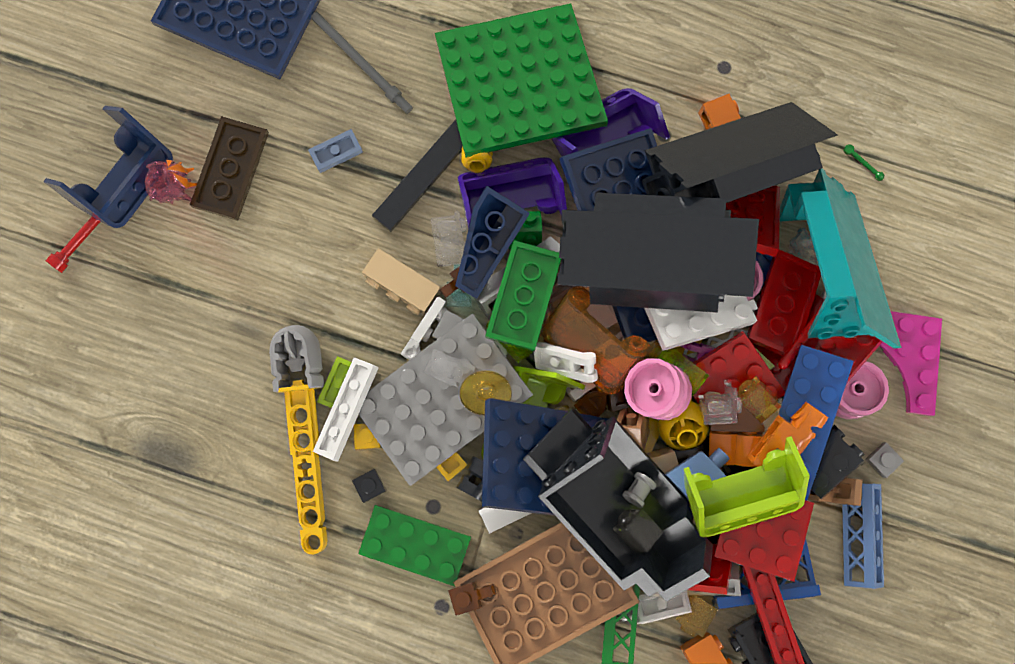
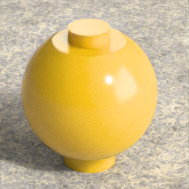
M691 401L687 409L678 417L670 420H658V431L662 440L668 446L682 451L691 450L698 447L706 439L709 432L708 416L700 405Z

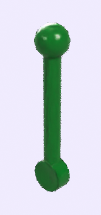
M848 144L845 146V154H851L875 175L877 181L884 179L885 174L878 172L854 151L853 145Z

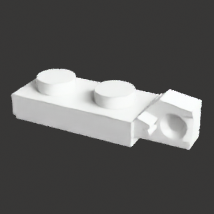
M440 297L435 299L401 352L403 357L411 360L421 352L419 344L422 340L427 342L434 331L430 328L435 319L440 322L445 310H447L444 308L445 300Z
M687 590L667 602L658 592L650 597L646 594L639 595L640 603L638 604L637 624L650 623L691 613ZM633 609L629 613H627L631 620ZM623 617V618L620 619V620H622L623 622H624V621H627V619H626L625 617Z

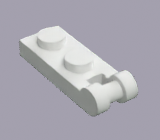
M543 342L537 343L534 352L536 369L559 373L568 378L587 383L598 380L597 370L594 369V364H596L595 353H582Z

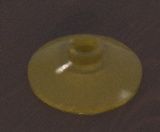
M493 371L475 372L469 375L460 387V400L469 411L478 415L485 416V400L493 398L511 401L512 397L511 386L507 379Z

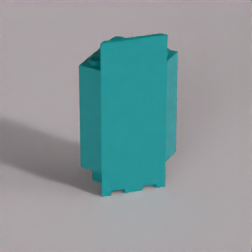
M822 168L818 170L813 183L788 184L780 205V222L807 220L827 294L807 333L808 338L828 339L837 336L852 338L857 335H870L877 337L892 348H902L856 196L851 191L847 192L843 185L834 177L830 178L827 176Z

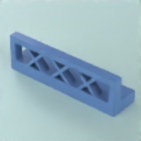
M862 484L861 506L842 504L844 586L876 589L884 587L881 484ZM856 512L863 519V526L858 531L851 525V517ZM856 539L863 544L864 550L858 557L851 550V543ZM857 564L864 571V582L852 581V569Z

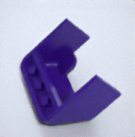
M626 88L602 99L608 119L607 126L551 139L560 155L565 156L650 128L653 134H657L666 140L670 138L660 104L631 88Z
M535 158L490 167L481 173L470 171L458 176L468 230L473 208L487 186L523 209L537 206L538 210L545 214H553L559 210L561 216L562 210H567L564 182L551 158Z

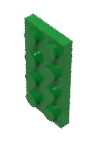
M513 241L485 338L535 352L561 263L559 252Z
M375 505L358 554L455 587L453 582L458 579L471 536Z

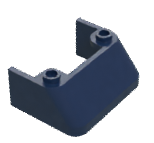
M105 105L102 110L121 125L114 135V143L124 154L98 187L94 190L87 184L79 183L70 189L63 182L46 178L43 182L85 213L107 226L120 228L129 221L169 168L166 160L173 161V156L165 145L121 107Z

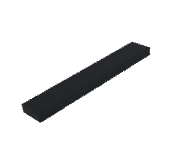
M456 119L372 214V217L390 232L393 231L462 151V142Z

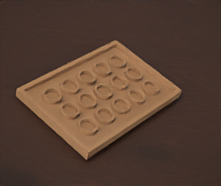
M562 522L453 582L455 587H459L475 581L477 589L494 584L497 594L480 600L482 607L469 612L494 664H528L640 603L632 586L624 591Z

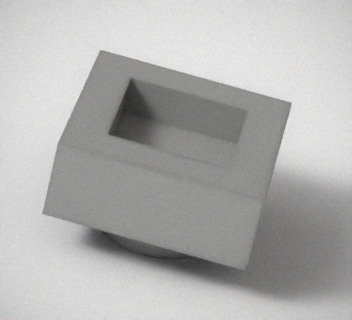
M887 442L882 443L865 459L882 478H887L904 462Z

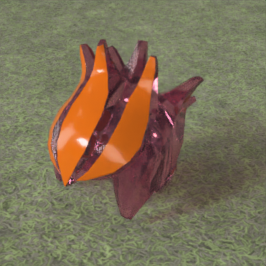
M158 160L146 165L150 169L145 177V188L150 201L155 199L159 203L170 202L171 204H173L174 200L191 201L192 198L185 194V190L196 187L197 183H192L191 179L186 177L194 168H184L182 162L176 163L172 160H165L164 162Z

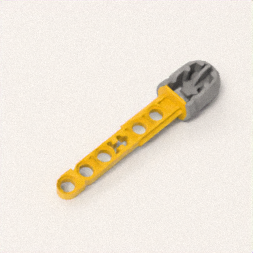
M291 325L280 329L273 336L270 343L271 373L276 377L272 384L273 392L284 393L298 517L299 523L303 528L300 530L301 545L306 553L314 555L322 552L327 546L326 526H323L325 511L319 454L313 452L319 439L314 389L324 387V377L320 374L323 368L321 348L317 337L304 326ZM306 364L305 376L307 377L308 385L304 384V380L293 381V385L290 387L288 366L291 372L304 371V365ZM300 408L305 409L307 412V419L302 423L296 418V413ZM303 433L307 434L310 438V443L306 448L300 446L298 442L300 435ZM307 461V463H311L312 468L307 470L302 468V464ZM313 476V479L303 481V477ZM307 484H311L315 488V494L312 498L304 495V487ZM310 509L314 510L318 515V519L314 524L309 523L306 519V513ZM311 535H315L320 539L318 549L310 547L309 538Z

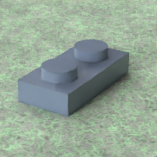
M352 129L308 149L320 173L363 153Z

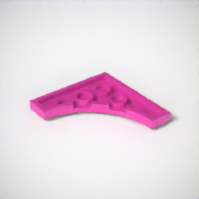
M891 311L902 348H892L884 342L879 346L893 365L898 367L903 377L906 413L935 416L942 318Z

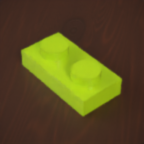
M338 356L336 357L317 400L318 403L332 408L352 362Z

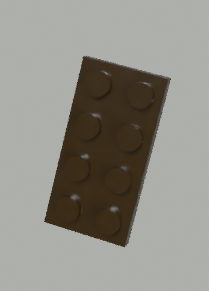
M221 116L190 206L238 221L269 134L268 130Z

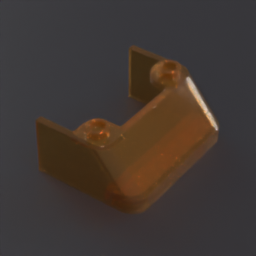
M574 286L567 292L544 323L542 336L550 345L582 353H595L596 364H594V369L597 370L598 380L592 383L604 393H618L625 387V380L629 371L643 360L659 359L663 352L658 339L650 345L639 336H629L621 342L586 311L590 306L589 287Z

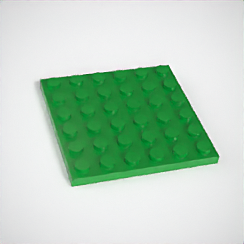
M571 3L435 33L465 158L478 153H489L608 125L605 109Z

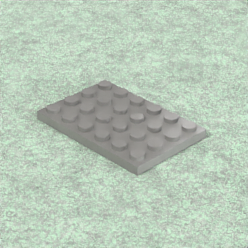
M473 313L369 390L359 412V416L409 486H412L484 432L485 400L493 398L523 403L533 396L495 342L485 338L486 330Z

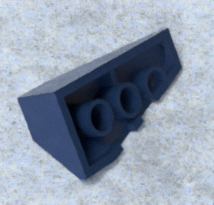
M488 186L473 208L455 285L476 299L530 214Z

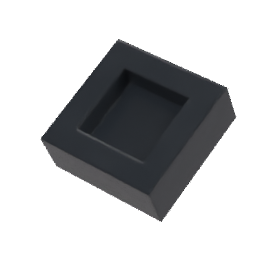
M376 469L352 480L363 503L386 492Z

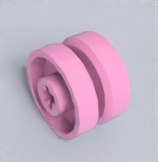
M646 359L637 363L629 371L625 380L624 393L628 404L635 412L657 420H670L678 417L687 409L692 398V385L688 375L681 368L661 359Z
M867 361L846 384L836 416L844 419H858L873 414L883 407L888 398L889 386L888 380L881 369Z

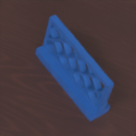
M806 538L801 554L804 563L800 561L799 566L806 570L808 581L799 582L795 579V581H791L793 583L785 584L787 579L783 578L778 585L783 601L821 595L820 587L815 582ZM742 571L740 574L741 579L745 575L744 571ZM741 583V588L743 589L741 590V596H713L714 610L755 605L750 589Z

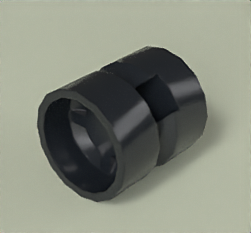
M473 456L467 466L468 474L462 475L456 488L482 502L483 461ZM476 477L482 479L478 486L474 484Z

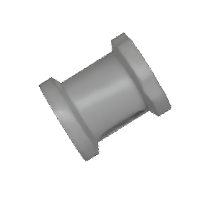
M637 472L634 475V482L628 491H624L622 496L634 506L642 508L644 505L643 501L651 489L654 490L657 485L646 475Z

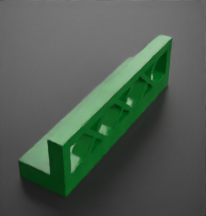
M635 584L634 591L639 598L640 587ZM638 604L621 612L620 616L617 617L616 615L605 621L601 664H634ZM633 609L631 620L627 613H629ZM625 617L631 624V631L622 638L616 631V623ZM615 635H616V637L619 639V641H618L616 644H615ZM629 637H630V646H628L627 643L625 642V640L628 639ZM621 643L629 652L628 663L613 661L614 649Z

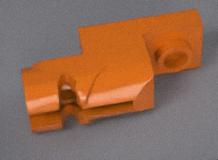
M807 402L790 417L792 419L791 422L778 415L747 456L748 459L755 466H762L767 453L777 448L783 451L786 438L792 436L801 455L811 440L816 437L811 427L817 426L822 428L829 417Z

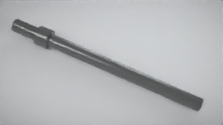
M317 11L311 15V19L385 92V96L392 103L395 102L406 114L412 111L413 107L401 96L402 92L396 86H391Z

